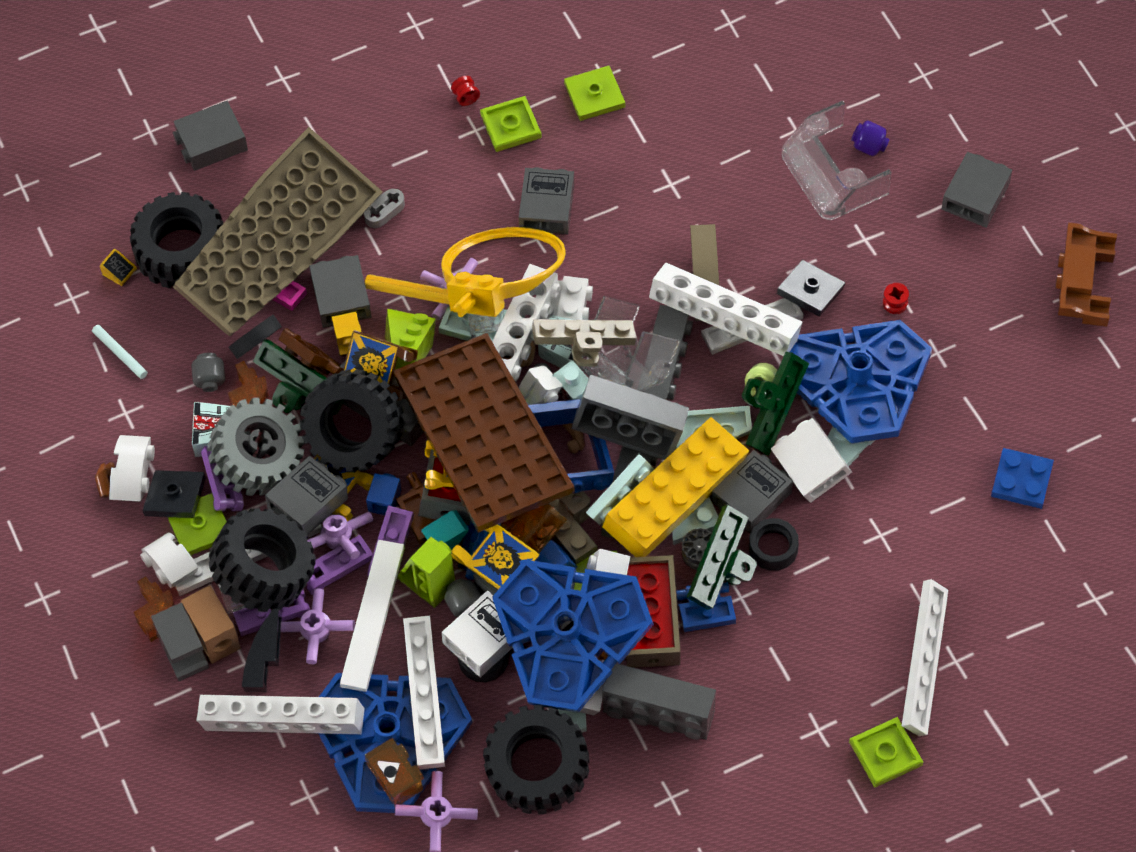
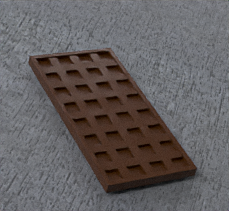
M488 333L393 370L399 387L478 533L575 492L573 483Z

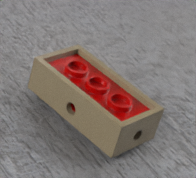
M673 555L630 558L627 575L637 577L654 625L626 656L627 666L638 668L680 665V639Z

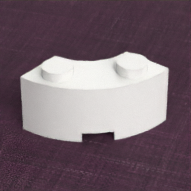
M119 436L114 450V455L119 456L116 468H111L109 500L141 501L145 493H148L150 482L149 478H147V472L150 462L154 460L155 454L154 445H151V437Z
M168 532L141 549L143 553L140 556L148 568L153 567L160 582L163 585L167 583L171 589L198 571V566L182 544L177 546L173 541L175 536Z

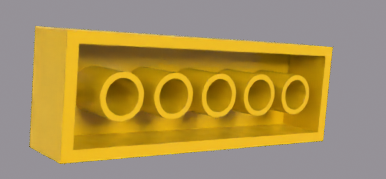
M710 417L607 513L602 527L635 557H646L712 494V491L747 457L749 450Z

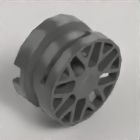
M699 528L691 530L684 536L682 541V558L687 566L695 570L698 569L712 532Z

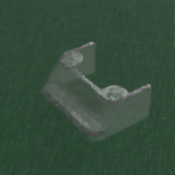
M843 100L809 115L783 144L781 153L785 164L818 214L827 220L836 219L889 195L892 175L890 169L868 179L857 168H848L840 172L818 139V137L843 126L845 111Z
M603 296L594 320H632L634 322L640 306ZM643 331L639 342L636 338L635 345H602L601 351L598 352V365L595 367L580 366V368L589 377L591 374L645 392L667 379L670 365L680 341ZM582 356L585 360L590 359L588 356Z

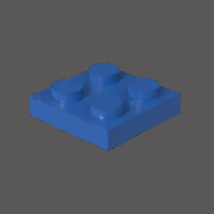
M1003 448L991 497L1042 509L1054 460Z

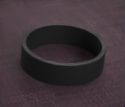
M271 315L232 343L229 349L238 359L282 326L276 317Z

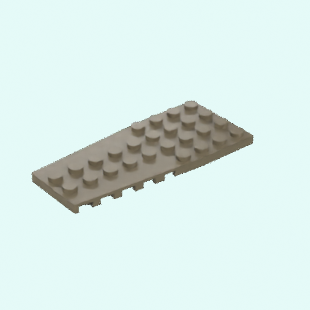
M308 127L258 179L225 223L217 230L208 244L204 246L196 259L188 266L179 280L175 282L174 289L224 333L232 336L301 275L309 265H312L327 252L364 214L383 191Z

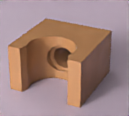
M211 585L181 600L211 664L241 649L235 627Z

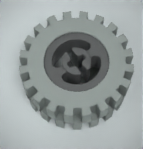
M252 398L249 404H247L246 399L241 400L236 407L233 404L227 409L209 437L211 440L207 447V451H212L208 457L209 463L217 464L213 472L216 476L221 473L224 475L221 481L224 485L227 486L229 482L235 484L233 491L239 493L242 488L247 489L246 495L253 496L256 490H259L260 496L266 495L270 489L274 488L300 464V459L304 454V449H301V447L305 443L303 437L298 436L301 432L300 423L293 425L292 422L295 416L291 412L286 416L283 413L285 409L283 405L279 404L277 408L272 407L273 400L266 399L263 404H260L259 398ZM254 430L250 435L245 434L247 431ZM259 432H262V435H261L260 438L258 439V447H259L260 449H259V451L257 452L256 458H255V457H253V454H254V453L256 452V450H257V442H256L255 440H256V438L258 437ZM265 454L270 455L269 458L261 459Z

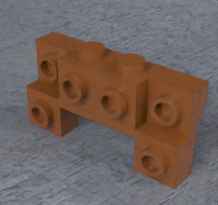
M1068 222L1064 253H1059L1057 265L1058 268H1062V273L1057 274L1055 289H1060L1058 315L1082 318V324L1108 326L1111 298L1091 295L1095 261L1110 263L1114 261L1116 233L1096 231L1082 224Z

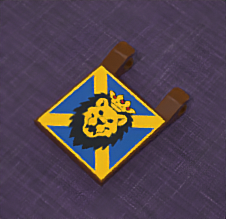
M354 330L343 371L350 370L352 373L358 369L364 370L365 376L370 373L377 375V381L382 383L385 380L390 385L387 389L391 394L396 392L397 400L400 401L406 398L399 386L391 385L394 375L393 370L396 368L398 357L404 361L411 362L417 359L418 351Z

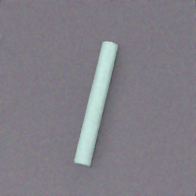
M100 325L93 327L92 332L140 379L146 377L148 372Z

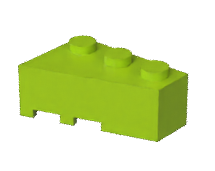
M387 309L386 341L418 351L417 359L411 362L404 361L398 357L395 370L426 358L433 346L436 318L428 317L422 313L411 314Z
M430 537L407 561L397 576L398 580L434 608L444 599L447 586L455 581L450 547L443 541L438 542Z

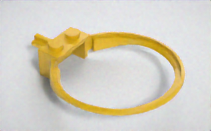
M526 227L491 229L460 240L446 251L441 262L443 277L447 284L450 311L457 312L458 317H463L466 313L496 317L505 306L504 299L516 297L533 290L561 266L566 255L563 242L549 232ZM504 237L538 239L551 245L557 253V261L551 267L537 275L514 282L503 283V278L491 275H473L469 272H460L454 276L451 272L452 263L459 253L475 244L491 239Z

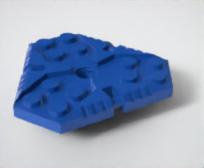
M901 320L852 327V333L845 334L842 328L800 334L790 352L808 362L809 365L797 394L801 395V398L806 400L811 407H817L818 413L826 421L830 422L851 444L898 437L914 399V392L918 389L931 357L932 347Z
M524 560L492 596L507 643L510 647H513L514 653L512 657L530 705H543V707L547 708L554 707L559 710L579 712L613 673L611 669L615 664H620L654 625L636 576L585 569V573L576 572L575 567ZM575 583H582L581 591L574 590ZM567 621L574 622L572 629L561 631L563 623ZM531 641L533 646L525 649L523 644ZM602 652H605L608 657L602 663L597 658Z
M336 673L319 697L357 698L364 707L362 734H318L330 759L334 758L336 762L334 763L335 769L356 811L395 813V805H414L425 787L430 783L432 772L437 770L436 768L418 770L409 676H399L398 681H390L388 675L371 674L367 692L342 688L340 681L343 673ZM436 677L445 761L471 726L472 718L451 678ZM388 691H396L397 697L388 696ZM388 727L394 729L390 733L381 732L383 729ZM350 751L353 752V755L345 758L344 754ZM378 760L400 763L394 784L388 782L377 765Z

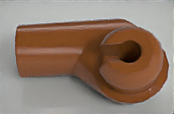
M113 462L101 464L96 472L95 481L100 498L110 496L109 476H111V468H116Z

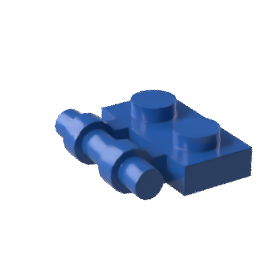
M728 582L722 584L714 607L709 610L686 598L691 585L685 586V589L676 590L677 601L688 600V603L679 604L684 632L736 624L731 596L720 597V594L729 592Z

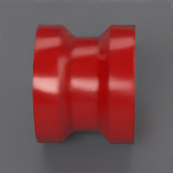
M462 76L451 85V90L453 94L457 95V101L461 106L471 105L480 97V91L474 86V80L471 76Z
M892 283L885 288L883 307L888 313L900 314L906 310L909 298L907 287L901 283Z

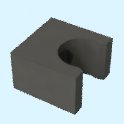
M182 603L151 616L158 639L178 681H182L209 668L202 652L204 650Z

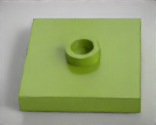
M610 65L564 79V84L580 121L625 108V100Z
M526 96L480 110L481 118L496 152L542 138L541 131Z
M213 493L199 499L194 518L168 517L178 543L184 546L190 556L211 548L227 522L223 512L214 509Z
M898 717L849 739L851 747L874 788L923 766L922 758L906 730L902 727Z

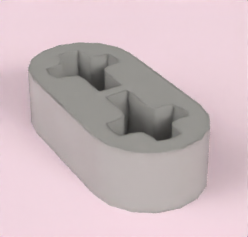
M389 189L381 194L364 212L365 223L371 228H379L400 213L405 206L403 193L398 189ZM392 199L393 201H395L398 199V202L389 203V200ZM371 214H374V215H378V214H379L380 217L377 218L376 216H373V217L371 218Z

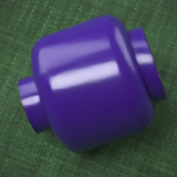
M867 120L863 124L858 123L851 141H854L855 149L870 156H875L879 151H885L889 139L886 138L887 130L884 127Z

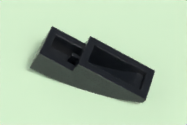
M273 609L253 640L243 673L242 688L245 692H267L268 666H279L282 613L279 609Z

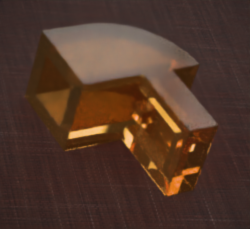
M245 361L236 364L237 376L243 386L228 392L230 405L234 404L236 407L238 402L244 399L249 404L252 398H259L260 404H263L266 399H269L265 376L258 378L253 367L249 369Z
M145 576L138 580L137 584L141 594L148 603L133 613L139 627L148 639L153 642L158 639L151 616L175 606L169 589L163 593L156 582L151 584Z

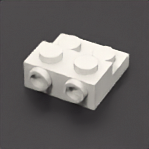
M564 276L563 281L558 280L560 290L556 299H551L549 304L551 308L546 319L557 316L575 320H588L589 308L586 307V303L592 300L593 286H589L587 278Z

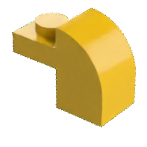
M356 312L332 317L340 356L348 353L353 331L361 332Z

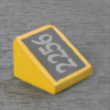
M113 249L100 265L102 275L120 286H123L137 269L131 261L116 249Z

